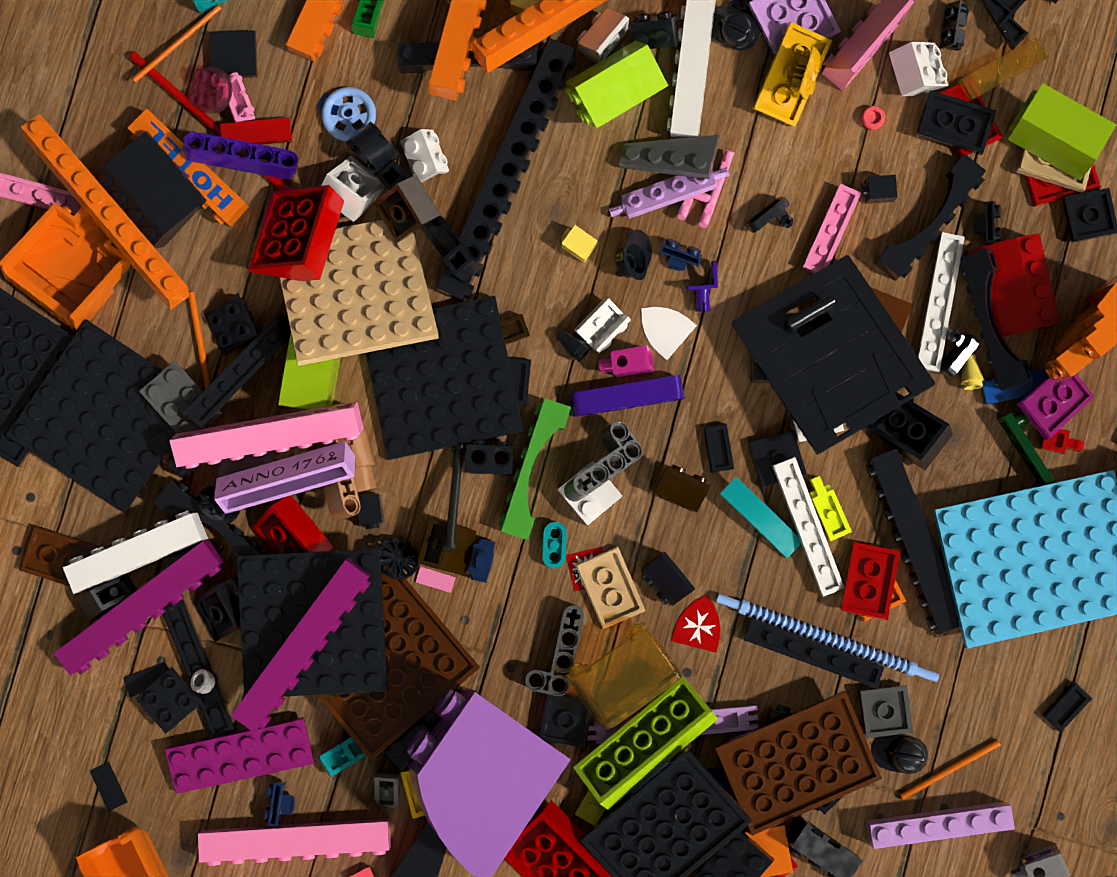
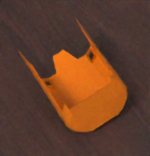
M132 827L76 857L77 865L83 877H169L148 832L137 827Z

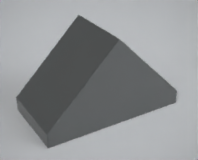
M377 770L374 776L375 807L399 808L402 771Z

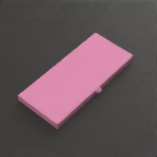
M420 567L416 582L430 586L433 589L436 588L451 593L456 577Z

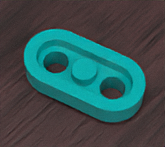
M559 522L549 523L543 533V562L547 567L553 569L561 567L566 559L567 531L564 525ZM553 529L559 530L560 535L558 538L551 536ZM553 552L559 555L558 560L555 562L550 560V554Z

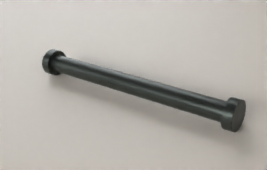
M463 444L452 447L454 458L446 539L442 545V550L445 552H455L457 549L455 544L463 453L466 452V446Z

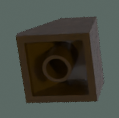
M417 175L396 184L373 202L396 243L412 235L440 216L439 211Z

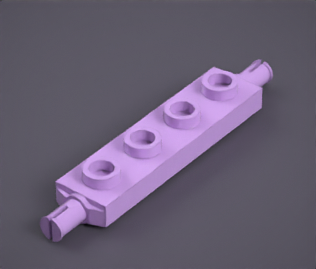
M727 167L714 172L712 169L710 179L678 175L621 195L622 204L609 208L612 218L625 213L631 219L716 189L717 180L730 175Z

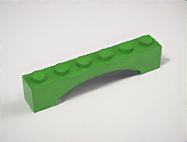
M545 398L543 403H538L535 411V416H538L536 425L531 424L527 438H531L529 447L524 446L520 458L524 463L522 469L517 468L513 482L517 484L514 492L509 491L506 504L510 506L507 514L502 513L498 525L502 527L501 532L525 540L529 539L535 518L530 515L528 506L530 474L544 444L559 429L564 431L571 410L570 406Z

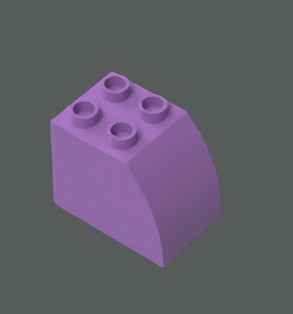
M464 686L459 693L449 688L434 708L433 712L440 716L441 719L431 734L421 728L406 749V753L413 758L409 764L411 781L426 819L450 853L475 877H492L571 759L476 692Z

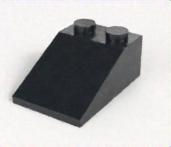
M898 392L895 393L898 400L904 397ZM911 400L866 426V428L893 449H897L899 454L925 471L953 435L949 423Z

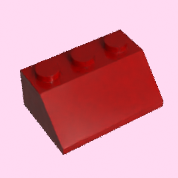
M291 495L272 505L252 527L253 531L272 554L331 551L334 548L329 539L320 531L314 521L310 519Z

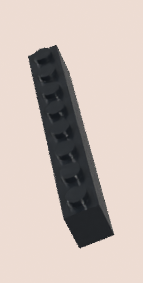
M894 449L867 459L868 465H866L868 475L870 478L874 477L877 486L874 487L875 493L879 500H883L885 508H883L884 516L888 522L891 521L894 530L891 532L895 542L900 543L902 552H900L901 559L904 565L909 566L911 571L909 579L912 586L918 589L920 595L917 596L921 608H925L927 612L926 622L931 631L934 630L936 634H942L960 627L947 574L898 450Z

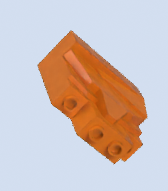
M54 203L0 261L2 273L9 283L75 333L79 331L86 319L91 321L113 294V287L130 267V262L83 207L74 215L68 207H61L57 203Z
M1117 276L1107 280L1086 297L1092 305L1067 328V331L1053 349L1055 355L1044 363L1045 371L1051 379H1056L1057 382L1071 378L1092 360L1103 356L1117 344Z

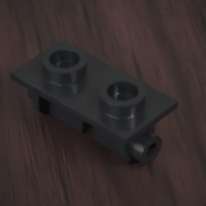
M962 0L946 5L940 49L952 46V50L960 51L961 47L964 46L966 30L959 29V26L965 27L967 25L969 9L966 4H962Z

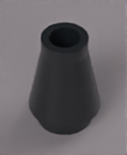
M563 329L556 337V340L562 345L572 360L580 362L590 351L586 341L569 333L566 329Z

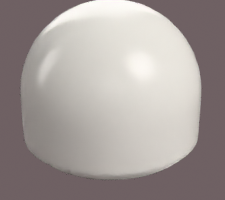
M205 669L197 670L191 678L192 690L201 694L210 692L215 686L214 675Z

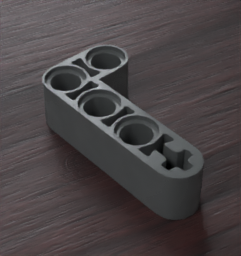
M616 421L601 433V441L610 454L565 485L564 494L568 500L572 502L580 501L642 457V447L625 423ZM582 483L584 488L579 490L577 486Z
M570 605L564 609L551 671L542 669L530 670L525 678L526 686L530 690L555 696H562L568 692L584 619V613L579 606ZM572 609H576L577 614L580 615L579 619L576 618L573 625L578 626L577 631L572 628H563L564 623L567 625L570 623V617L566 616L567 612H572ZM566 632H571L575 635V641L571 645H566L562 642V635ZM561 655H566L570 658V665L566 668H561L557 664V659ZM534 673L540 674L543 679L542 683L538 686H533L529 682V677ZM557 678L563 679L566 683L565 688L561 691H556L552 687V682Z

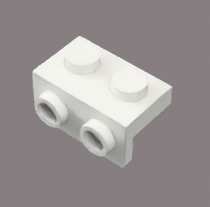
M420 129L400 141L413 176L417 175L421 183L437 174L449 172L447 159L441 151L439 138L433 130Z
M605 297L574 330L592 349L601 352L611 345V340L617 334L622 333L627 328L631 319L623 314L608 297Z

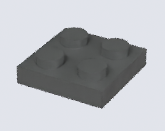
M907 685L859 690L865 738L913 733Z

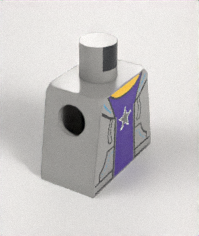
M1056 843L1022 857L1021 860L1024 866L1011 871L1013 877L1071 876Z

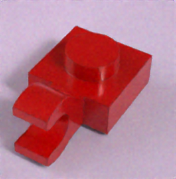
M1060 429L1050 439L1045 440L1042 438L1040 449L1059 454H1065L1066 448L1080 452L1083 451L1085 441L1069 438L1070 431Z

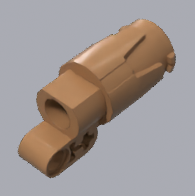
M365 429L362 430L356 439L344 440V438L335 439L333 443L326 444V446L346 441L355 455V475L353 478L323 486L329 512L338 521L359 513L361 507L358 495L377 489L372 471L375 462Z

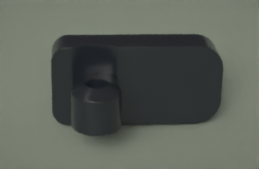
M778 197L751 218L745 226L750 232L754 233L773 218L779 220L778 222L781 227H791L793 225V218L785 210L790 205L785 197Z
M949 329L946 332L947 340L953 342L955 347L949 352L940 367V371L949 377L954 376L980 343L974 335H962L957 329Z

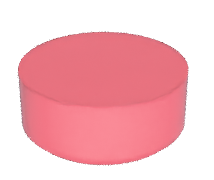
M870 106L863 112L861 122L866 129L877 130L885 122V113L877 106Z

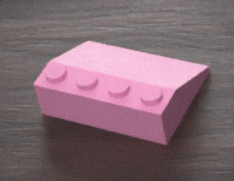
M882 0L879 5L875 2L866 13L869 17L864 22L860 20L852 29L854 32L853 36L850 39L845 37L837 47L840 51L836 56L831 54L824 62L825 69L822 75L844 91L899 26L914 1Z

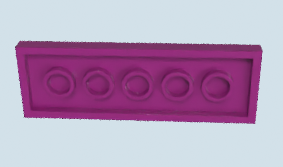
M304 717L269 724L263 730L258 728L254 733L246 729L165 748L176 794L307 766L315 762Z

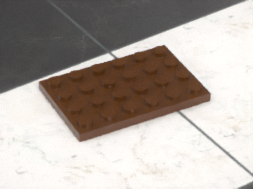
M845 691L714 747L737 803L752 819V822L748 825L752 836L882 779Z

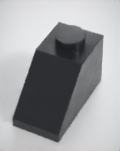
M126 573L90 590L78 603L89 621L115 608L135 593L137 589Z

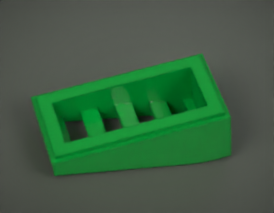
M359 0L351 24L353 34L375 38L384 0H377V2ZM364 6L375 8V10L364 8ZM362 15L372 17V19L362 17Z

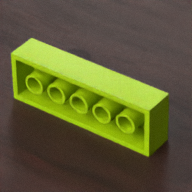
M682 677L573 768L599 804L609 810L715 723L718 718L692 685Z

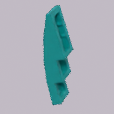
M737 477L720 493L786 559L801 544L799 537Z
M350 737L319 756L318 759L329 777H332L365 757L366 754Z

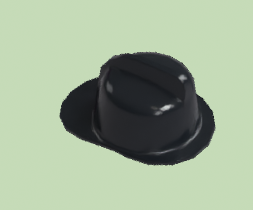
M728 6L720 7L714 11L711 35L713 39L739 51L748 50L755 45L760 35V29L757 21L752 16Z
M642 230L632 231L627 238L625 246L615 254L617 277L634 278L636 280L645 278L652 257V245L649 237Z
M901 734L881 736L874 742L872 747L875 763L888 771L915 774L924 768L928 760L926 745L920 739Z

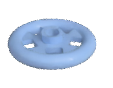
M343 87L335 90L326 98L321 112L322 122L325 129L333 137L347 141L358 131L352 126L358 120H361L364 125L370 121L375 123L376 108L370 96L364 91L354 87ZM353 96V103H343V97ZM364 103L367 112L360 114L357 106ZM333 105L339 106L337 115L331 114ZM351 110L353 113L350 117H346L344 115L345 111ZM338 121L347 125L344 131L335 127Z

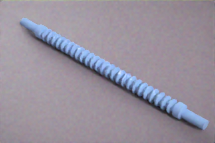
M718 594L717 603L734 608L740 614L745 615L747 613L749 617L754 615L755 619L761 618L762 622L767 620L768 624L773 622L774 626L778 624L781 629L786 627L787 631L790 629L793 630V633L797 631L800 636L805 634L806 638L811 636L812 640L817 638L818 642L824 641L825 645L830 643L831 647L836 645L837 649L841 647L844 652L846 650H849L850 654L855 652L856 656L860 654L863 659L868 657L869 661L874 659L875 663L879 661L882 666L887 664L888 668L893 666L894 670L899 668L900 672L905 671V674L910 676L917 675L937 682L939 679V673L919 667L916 662H907L906 659L900 660L899 656L894 658V654L889 656L888 652L881 653L880 649L875 651L874 647L869 649V645L864 647L861 642L859 644H856L855 640L850 642V638L845 640L843 636L837 637L836 633L831 635V631L826 633L824 629L818 630L817 626L812 628L811 624L806 626V622L801 624L798 619L793 621L792 617L787 619V615L782 617L781 613L774 614L773 610L768 612V608H765V610L762 609V606L757 608L754 603L750 605L749 601H739Z

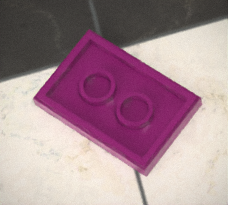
M1077 374L1060 382L1046 376L1017 405L1043 438L1048 440L1090 402L1094 395Z

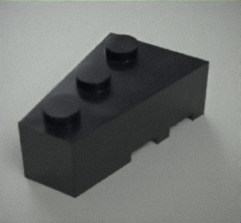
M802 816L787 836V841L790 845L789 849L798 856L803 854L809 858L808 862L818 870L821 867L829 872L827 876L853 877L863 862L858 855Z

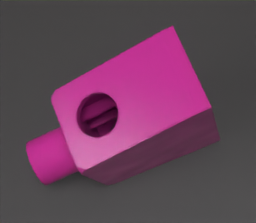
M647 345L611 351V358L599 360L601 373L613 372L617 377L655 372L652 349ZM627 359L626 366L621 367L622 360Z

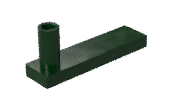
M1021 410L1015 415L1008 413L998 418L997 420L1039 486L1056 483L1021 429L1022 426L1030 422Z

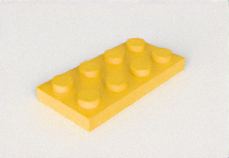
M789 22L752 109L792 127H796L807 101L801 95L799 97L791 95V90L789 89L793 78L803 80L794 76V73L802 75L805 73L796 69V66L806 68L798 65L800 53H803L804 49L812 51V48L816 47L821 54V59L824 61L832 40L793 22ZM818 72L815 73V77H814V80H813V81L816 80V77H817V75H818Z

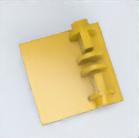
M813 47L812 51L804 49V52L800 53L798 65L806 68L796 66L797 70L805 73L804 75L794 73L795 77L803 80L792 79L789 89L791 90L790 94L799 97L801 95L807 100L808 95H812L816 85V82L813 81L815 73L820 72L823 63L821 54L816 47Z

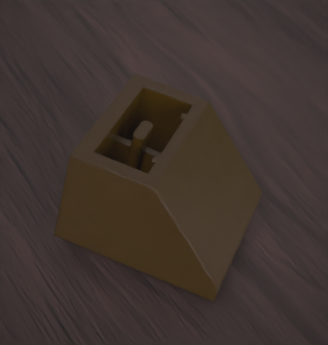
M674 464L671 467L667 466L653 494L690 511L698 512L711 486L706 484L707 479L696 474L692 475V477L684 474L685 469Z
M430 518L417 564L464 576L477 531L456 525L455 544L457 549L455 552H445L442 550V545L446 539L447 523Z

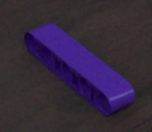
M198 132L188 133L184 138L183 155L191 162L281 179H290L296 173L298 156L290 150ZM191 145H195V146H197L198 148L193 149V148H191L190 146H191ZM213 150H220L221 153H216ZM237 154H242L245 157H238ZM259 159H266L268 162H263ZM283 163H288L291 166H285Z
M681 376L658 378L569 394L573 417L685 399Z

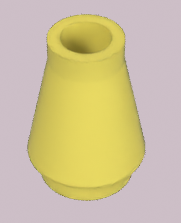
M971 354L962 366L961 384L964 385L965 390L983 387L982 382L984 378L974 354Z

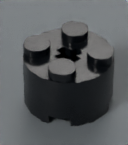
M370 121L346 141V144L353 152L358 151L356 153L358 160L364 166L369 164L367 168L376 177L392 160L396 161L400 154L392 143L388 142L381 134L380 129Z

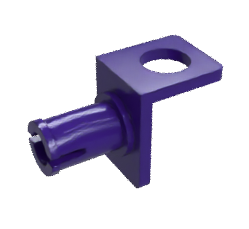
M711 261L712 284L685 286L686 290L693 289L695 291L696 312H703L702 303L705 312L711 311L709 290L711 288H718L717 261Z

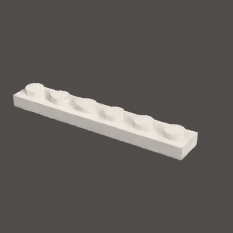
M944 232L939 237L917 354L927 371L937 373L940 372L965 238L964 236Z
M792 457L772 465L821 596L824 597L844 589L796 458Z

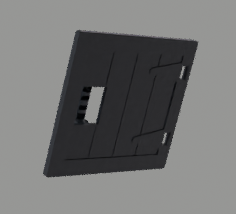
M849 255L842 257L732 322V327L817 455L935 385V381ZM814 296L818 299L790 317H787L785 314ZM825 312L828 314L831 321L802 338L797 332L799 327ZM905 387L909 394L898 400L895 393ZM845 424L849 430L837 436L834 429Z

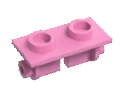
M235 72L229 75L230 79L220 80L221 88L234 121L255 120L253 113L255 109L245 93L242 76Z

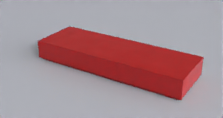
M289 117L220 124L221 137L260 145L292 142Z

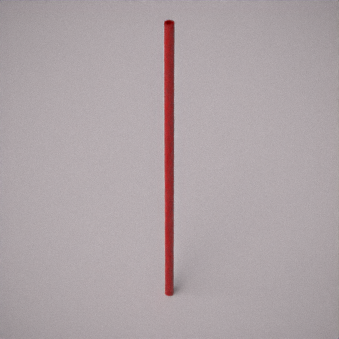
M135 51L129 56L141 69L149 64ZM152 68L147 73L211 131L221 137L220 125L155 68ZM262 175L280 191L291 189L280 178Z

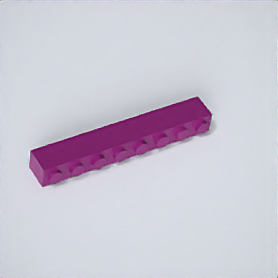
M209 539L202 541L57 650L54 655L70 676L77 672L82 675L92 667L90 663L97 658L100 661L109 655L108 649L113 645L119 647L129 640L127 637L132 631L138 633L147 626L145 621L153 617L155 620L165 613L164 607L169 603L174 606L184 598L183 593L190 589L192 592L203 584L201 579L208 575L211 578L221 571L220 565L225 562Z
M349 558L344 561L231 715L234 719L253 733L258 728L262 730L271 720V717L268 716L273 708L278 710L285 701L283 694L287 689L292 691L300 679L297 678L301 670L307 671L314 661L311 658L316 650L321 652L328 642L325 639L330 631L335 633L343 622L339 619L344 611L349 614L357 603L353 600L358 592L363 594L371 584L368 581L371 576L368 572Z

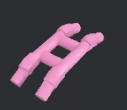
M726 149L719 170L726 167L729 170L735 152ZM725 178L717 180V188L711 190L710 194L702 193L683 200L677 215L678 219H686L694 198L706 203L699 226L707 228Z

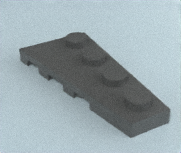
M719 135L625 143L619 164L621 168L710 179L720 137Z

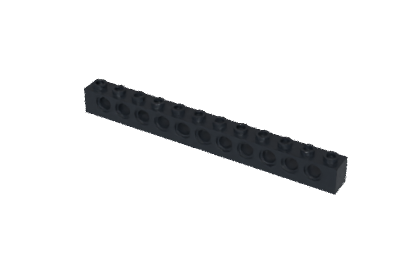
M552 38L548 40L459 237L469 250L474 249L477 251L476 259L480 264L484 256L488 257L492 250L493 244L490 242L494 235L498 236L503 225L500 220L503 214L507 215L511 208L512 202L509 200L512 193L517 194L520 188L521 181H519L521 173L527 172L531 162L528 160L530 153H535L540 143V140L537 139L540 131L545 132L548 126V113L550 110L554 111L559 100L556 98L559 90H564L565 82L568 80L565 77L568 69L573 70L577 61L575 48ZM552 64H558L561 66V70L552 72L549 67ZM548 84L552 87V90L544 93L540 90V87ZM533 105H540L543 108L537 114L533 113L530 109ZM529 125L534 130L530 134H524L521 129L523 126ZM515 146H521L524 148V152L521 155H515L512 153V149ZM505 167H513L515 169L514 174L511 176L504 175L502 171ZM502 187L506 192L503 196L497 197L493 194L494 189ZM487 208L496 210L495 216L491 218L485 217L483 213ZM477 229H485L487 231L486 236L482 239L476 238L474 233ZM481 264L482 268L466 282L457 280L453 272L446 266L437 286L438 292L464 302L465 298H470L475 287L472 285L475 276L479 278L484 265Z

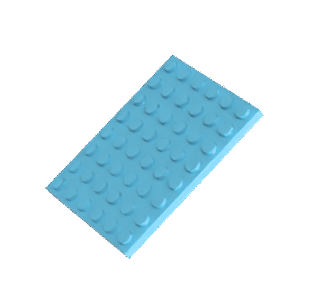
M1115 470L933 510L965 648L968 649L1117 615V478Z

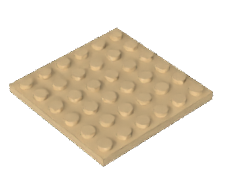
M383 220L336 228L320 280L297 281L280 278L298 366L439 338L414 233L396 243Z

